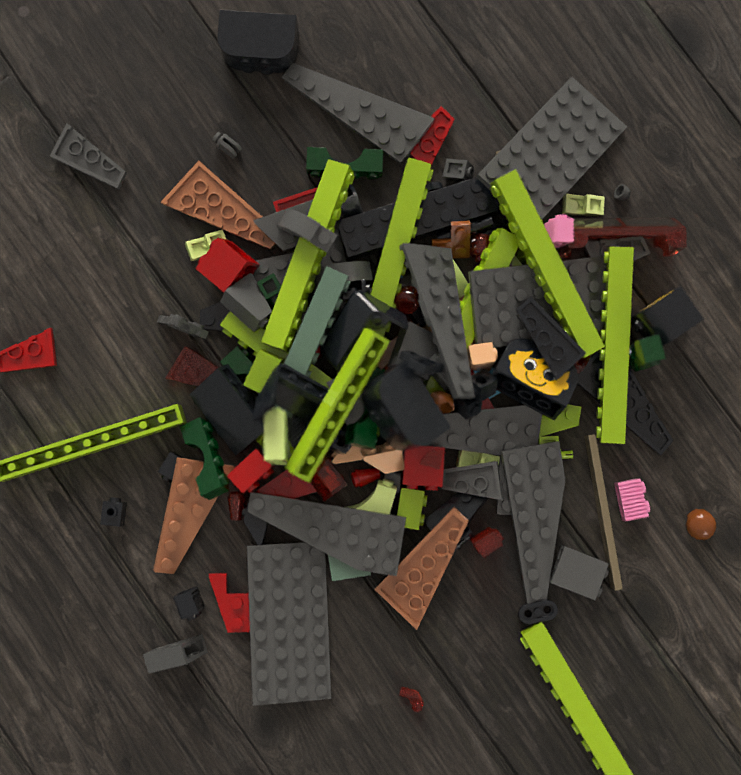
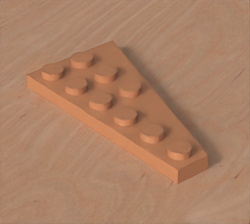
M200 161L190 169L161 201L165 206L269 250H272L276 245L254 224L253 220L262 218V216Z
M177 457L155 559L154 572L175 573L218 498L217 496L208 500L200 496L195 478L202 471L204 461ZM224 464L222 466L226 475L235 468L233 465Z
M455 507L399 563L397 576L387 575L374 589L416 630L469 521Z

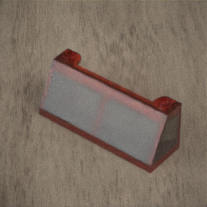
M573 218L574 241L560 247V257H570L574 248H582L587 244L588 238H628L638 236L653 238L654 247H659L663 250V257L674 256L687 247L686 227L675 218Z

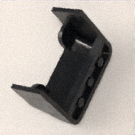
M361 290L355 291L351 294L331 329L327 332L326 341L323 347L320 346V352L339 373L364 328L368 326L372 329L380 330L386 326L388 321H391L407 329V317L404 313Z
M280 363L273 369L257 396L252 422L256 423L270 409L278 405L306 420L307 429L329 388L290 366ZM339 431L335 436L333 442L331 443L330 447H332L336 442H338Z

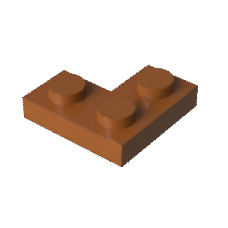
M452 221L450 238L431 239V246L451 248L453 258H470V221Z

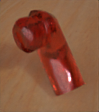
M401 686L399 696L408 698L412 705V710L420 712L424 706L420 693L417 690Z

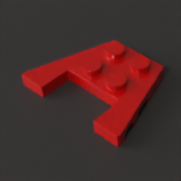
M209 573V579L227 632H250L248 593H227V573Z

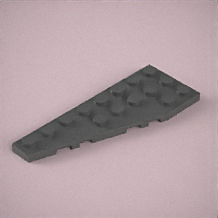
M559 441L501 451L527 604L547 600L565 486V474Z
M250 493L248 512L357 570L397 576L406 517L263 493Z

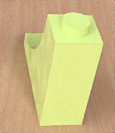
M273 407L264 415V460L272 465H286L291 457L288 441L287 413L282 411V408Z
M388 479L379 480L369 497L356 505L347 507L390 514L397 485H394V482Z

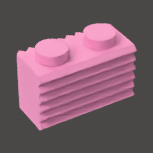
M556 215L555 218H551L547 223H544L555 248H560L574 241V219L568 218V215Z
M638 478L615 482L614 486L622 521L626 522L649 517L650 505L644 498V493H646L644 482H641V479Z

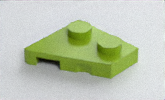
M568 404L555 420L542 414L539 437L578 426L582 407Z

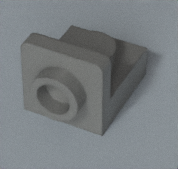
M446 159L443 178L467 181L473 178L474 167L468 160Z

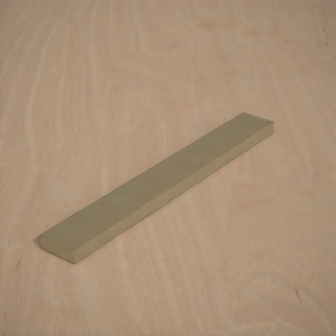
M595 434L587 435L584 438L606 563H609L610 587L615 591L622 590L597 439Z

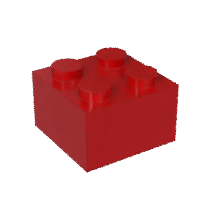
M255 449L227 477L242 493H251L260 486L258 482L262 478L267 479L275 472L273 470L275 465L264 460V453L260 449Z

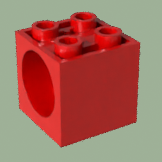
M218 237L211 242L210 249L206 255H203L198 260V265L195 269L225 292L226 289L249 273L253 275L260 264L232 241Z
M421 446L405 450L403 454L404 470L402 471V484L406 485L407 489H418V485L425 486L426 490H438V487H443L445 447Z

